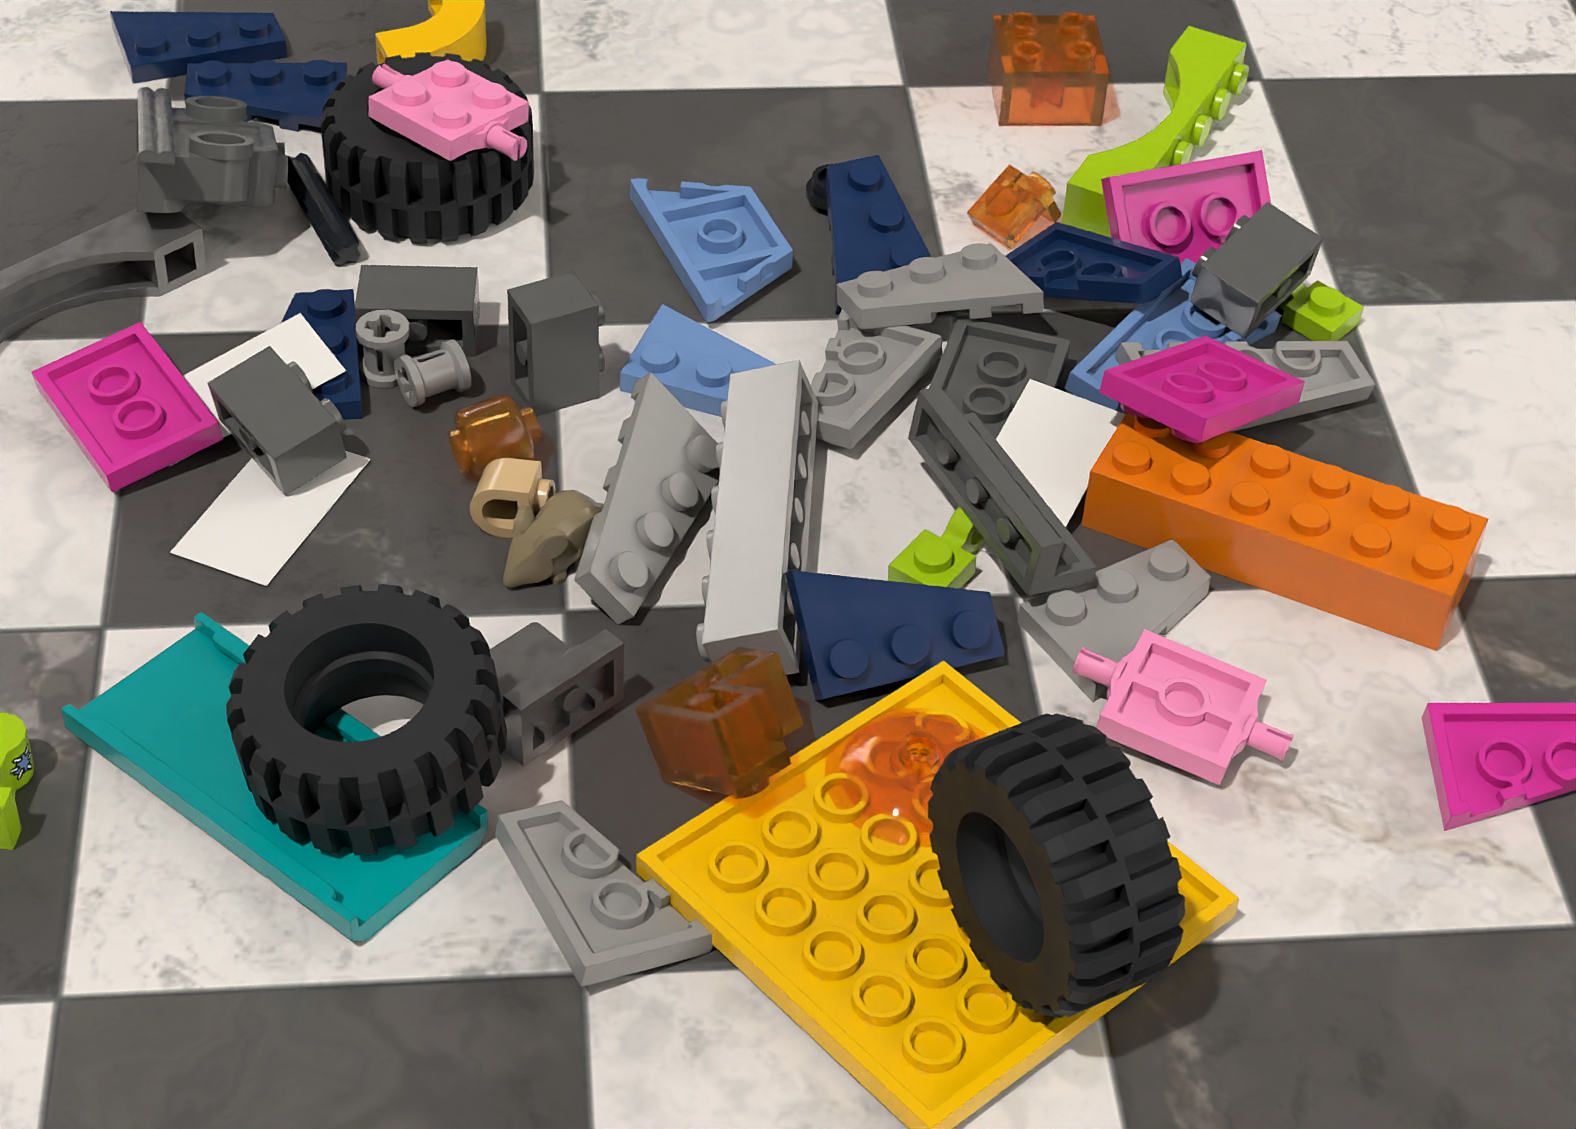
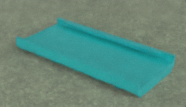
M202 612L194 616V630L84 707L77 710L71 704H67L61 709L64 726L67 730L351 941H367L473 854L478 849L488 830V810L477 804L467 815L461 811L453 816L455 825L440 835L434 837L431 832H428L416 838L417 846L400 851L396 850L395 845L378 847V855H354L352 847L343 846L339 854L314 848L310 836L305 842H300L281 832L278 822L267 820L256 806L253 794L248 789L227 722L226 703L231 697L229 684L238 664H246L243 653L250 645ZM341 708L327 717L314 732V735L339 742H359L381 737Z

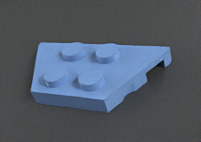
M636 178L630 180V199L706 323L715 321L792 268L793 249L750 186H709L704 183L681 181L680 192L648 190V179Z

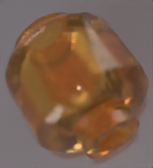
M504 394L493 396L460 409L454 418V428L447 431L449 445L460 471L464 476L473 474L479 481L485 467L496 459L514 458L534 461L535 449L533 443L543 439L539 423L531 407L527 406L519 409L516 402Z

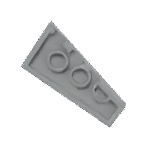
M1247 341L1224 342L1225 345L1305 381L1298 404L1242 425L1237 429H1232L1230 432L1366 400L1376 385L1348 341H1277L1274 349H1257L1248 346ZM1121 342L1115 359L1121 365L1162 350H1143L1141 342ZM1168 342L1166 349L1185 342Z
M651 372L635 381L630 397L635 401L631 416L623 421L617 440L622 444L616 465L608 469L602 488L607 491L602 511L593 517L574 579L617 625L634 617L710 496L712 487L718 483L720 476L716 457V446L718 443Z

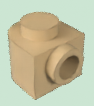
M514 458L496 459L490 462L483 471L470 503L471 517L483 531L493 536L513 539V525L519 508L522 506L531 507L532 513L536 517L549 498L555 494V483L553 480L542 479L541 461Z

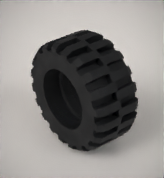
M430 52L415 53V57L402 58L401 55L387 57L384 63L378 65L371 62L360 67L356 76L349 74L340 81L336 89L327 98L320 119L326 185L342 213L348 219L352 217V220L359 227L369 232L374 228L378 230L382 237L397 240L398 236L407 237L411 243H427V239L440 238L442 243L457 241L459 235L469 233L473 237L486 232L490 224L494 223L498 226L507 220L513 213V210L517 211L528 196L529 189L533 186V119L530 105L528 122L510 130V132L527 140L525 154L520 159L517 157L516 161L494 148L489 149L486 147L469 151L449 161L368 116L369 96L384 90L376 87L372 82L375 69L378 66L382 67V64L388 65L405 76H414L431 68L438 62L450 60L462 64L465 69L492 83L502 85L507 91L528 101L521 88L500 69L492 71L486 62L475 58L470 62L462 60L461 56L457 54L445 53L444 57L431 56Z
M379 584L378 591H363L361 585L341 587L342 594L324 599L322 593L303 600V609L292 615L286 610L268 625L270 633L266 637L260 634L257 635L243 653L246 664L239 663L233 672L229 684L231 697L226 703L227 722L248 789L253 794L256 806L267 820L278 822L280 831L296 841L305 842L310 836L316 849L339 854L343 846L352 847L354 855H378V847L395 845L396 850L400 851L417 846L416 838L428 832H431L434 837L440 835L455 825L453 819L455 814L461 811L467 815L484 798L482 786L489 787L494 783L502 766L500 755L506 749L507 743L505 713L495 663L491 659L489 645L481 631L470 626L469 618L456 607L446 604L441 609L439 598L419 590H415L412 596L403 593V588L398 585ZM388 695L405 697L424 704L421 710L405 725L375 739L359 742H339L314 735L320 724L332 713L360 699Z
M1045 713L954 749L947 755L933 777L930 787L933 796L928 801V818L933 822V831L929 836L932 852L937 854L940 869L937 873L942 888L948 891L954 907L951 909L959 928L963 927L971 941L969 947L979 962H985L991 970L990 977L1002 990H1010L1012 992V999L1024 1008L1033 1009L1034 1013L1061 1018L1063 1016H1073L1160 976L1168 968L1181 943L1184 930L1179 923L1185 916V897L1178 890V882L1182 875L1178 858L1172 857L1167 839L1171 837L1164 818H1158L1150 802L1153 796L1144 780L1137 779L1130 770L1131 761L1119 747L1109 746L1106 743L1107 735L1095 726L1083 724V720L1058 713L1053 715Z

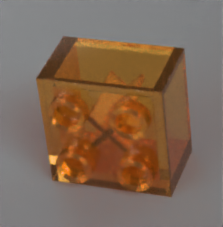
M1027 12L993 15L987 69L998 125L1102 126L1109 70L1095 15H1083L1077 12H1066L1061 15H1032Z

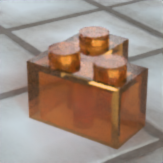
M738 647L635 708L663 781L690 786L695 790H709L727 794L735 799L750 797L763 791L770 784L769 778L792 764L782 738L804 725L778 653Z

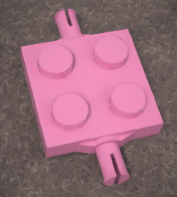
M450 60L438 62L431 68L414 76H405L386 64H382V67L378 66L375 69L372 82L376 87L384 90L369 96L368 116L449 161L469 151L485 147L489 149L494 148L515 161L517 157L520 159L525 154L527 140L510 132V130L528 122L529 102L507 91L502 85L492 83L465 69L462 64Z
M1144 629L1134 650L1124 656L1119 663L1082 647L1072 670L1073 674H1079L1108 687L1107 702L1096 726L1097 729L1107 735V738L1218 785L1221 784L1232 758L1240 753L1246 745L1283 761L1294 737V734H1288L1257 721V704L1265 687L1266 679Z

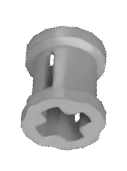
M371 311L360 317L356 323V337L363 344L364 357L359 362L360 377L371 387L391 389L398 386L394 361L398 357L405 355V342L409 337L410 328L407 318L397 311ZM385 327H389L390 331L385 333ZM383 364V371L381 372L378 367Z
M454 339L442 342L439 350L415 358H411L406 354L394 361L395 375L401 393L412 408L422 405L426 397L453 388L457 392H463L471 387V373L466 356Z

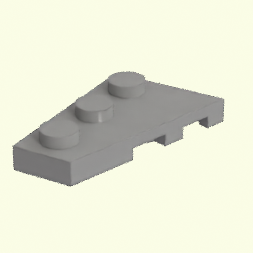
M991 243L970 244L959 252L936 258H918L903 267L884 272H865L857 279L837 284L838 305L861 329L931 323L936 319L937 312L944 311L967 312L970 319L992 317L991 307L1021 304L1023 314L1044 312V292Z
M842 309L837 320L838 332L835 338L829 339L825 349L826 361L822 371L815 373L811 383L818 401L816 439L852 449L943 355L941 335L905 325L861 329Z
M563 800L498 815L495 836L581 987L711 953L713 947L712 934L697 919L689 922L670 906L671 894L653 878L643 882L618 860L620 850Z

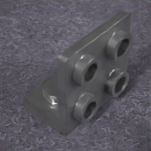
M532 622L489 649L491 659L495 663L505 713L507 743L504 751L522 766L624 699V642L607 629L602 630L586 642L570 648L540 623Z

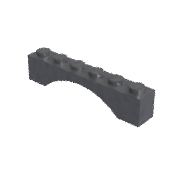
M136 208L0 271V344L11 335L34 322L64 310L106 300L129 297H160L208 274L202 228L181 211L174 213L137 212Z

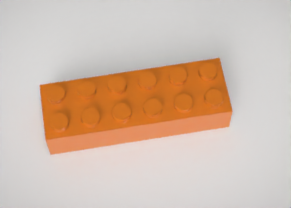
M1125 414L1090 470L1082 526L1146 549L1173 539L1203 569L1435 651L1438 650L1472 576L1488 518L1230 431L1209 438L1204 442H1189L1174 436L1170 431L1171 427L1152 418Z

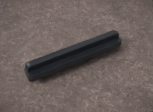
M299 153L296 157L288 156L287 183L329 257L335 264L341 266L347 261H357L361 254L358 250L360 242L311 158L304 153Z

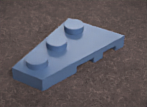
M662 304L620 372V391L632 394L635 381L651 372L684 408L721 417V403L728 400L730 374L776 365V363Z

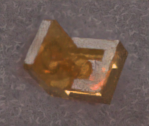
M1010 164L966 212L974 225L1010 249L1017 244L1040 216H1043L1052 223H1055L1062 216L1053 199V196L1056 194L1053 186L1038 173L1032 171L1027 176Z

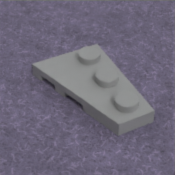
M1171 539L1096 571L1093 582L1049 591L1021 603L1018 623L1094 703L1107 690V686L1072 673L1075 661L1082 647L1119 663L1124 656L1134 650L1144 629L1155 634L1166 635L1208 595L1211 576Z

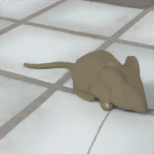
M563 490L549 498L536 517L533 515L531 507H520L514 520L513 539L503 574V584L506 587L513 588L523 584L539 583L548 577L554 585L563 583L566 579L569 565L572 564L578 568L593 517L602 511L604 504L596 502L577 490Z

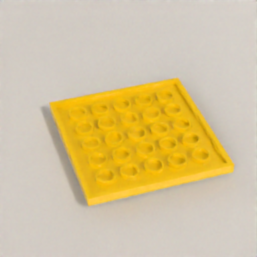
M944 660L636 854V873L645 881L653 878L671 894L669 904L689 922L697 919L712 934V944L909 1129L954 1128L1144 985L1137 986L1070 1017L1063 1016L1058 1018L1034 1013L1033 1009L1024 1008L1012 999V992L1010 990H1002L990 977L991 970L985 962L978 961L969 947L971 941L964 928H959L951 911L954 907L948 891L943 890L937 873L940 865L937 854L932 852L929 836L933 831V822L928 818V801L933 796L930 787L933 777L943 761L954 749L1021 722ZM1167 840L1172 857L1178 858L1182 875L1178 882V890L1185 897V916L1179 923L1184 931L1181 943L1169 964L1170 966L1234 918L1239 897Z

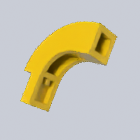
M428 0V9L433 17L427 21L406 28L375 33L377 65L384 63L387 57L401 55L402 58L415 57V53L430 52L431 56L444 57L445 53L460 55L462 60L470 62L474 58L483 61L487 43L485 0Z

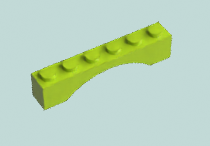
M1188 26L1169 52L1163 95L1171 109L1170 114L1155 129L1139 139L1111 150L1087 156L1067 182L1062 223L1111 237L1101 179L1188 163L1193 148L1204 145L1212 122L1214 120L1221 121L1224 117L1231 96L1233 94L1240 95L1246 84L1249 73V66L1243 64L1246 43Z

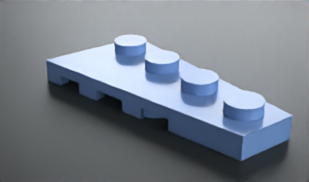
M1186 258L1181 263L1183 277L1162 291L1158 298L1145 304H1139L1070 372L1065 389L1080 398L1125 413L1120 407L1121 403L1099 393L1104 371L1119 366L1115 355L1121 342H1141L1143 350H1164L1168 342H1188L1208 336L1223 344L1229 341H1247L1249 346L1275 332L1282 315L1273 311L1244 339L1190 302L1197 280L1192 275L1196 263Z

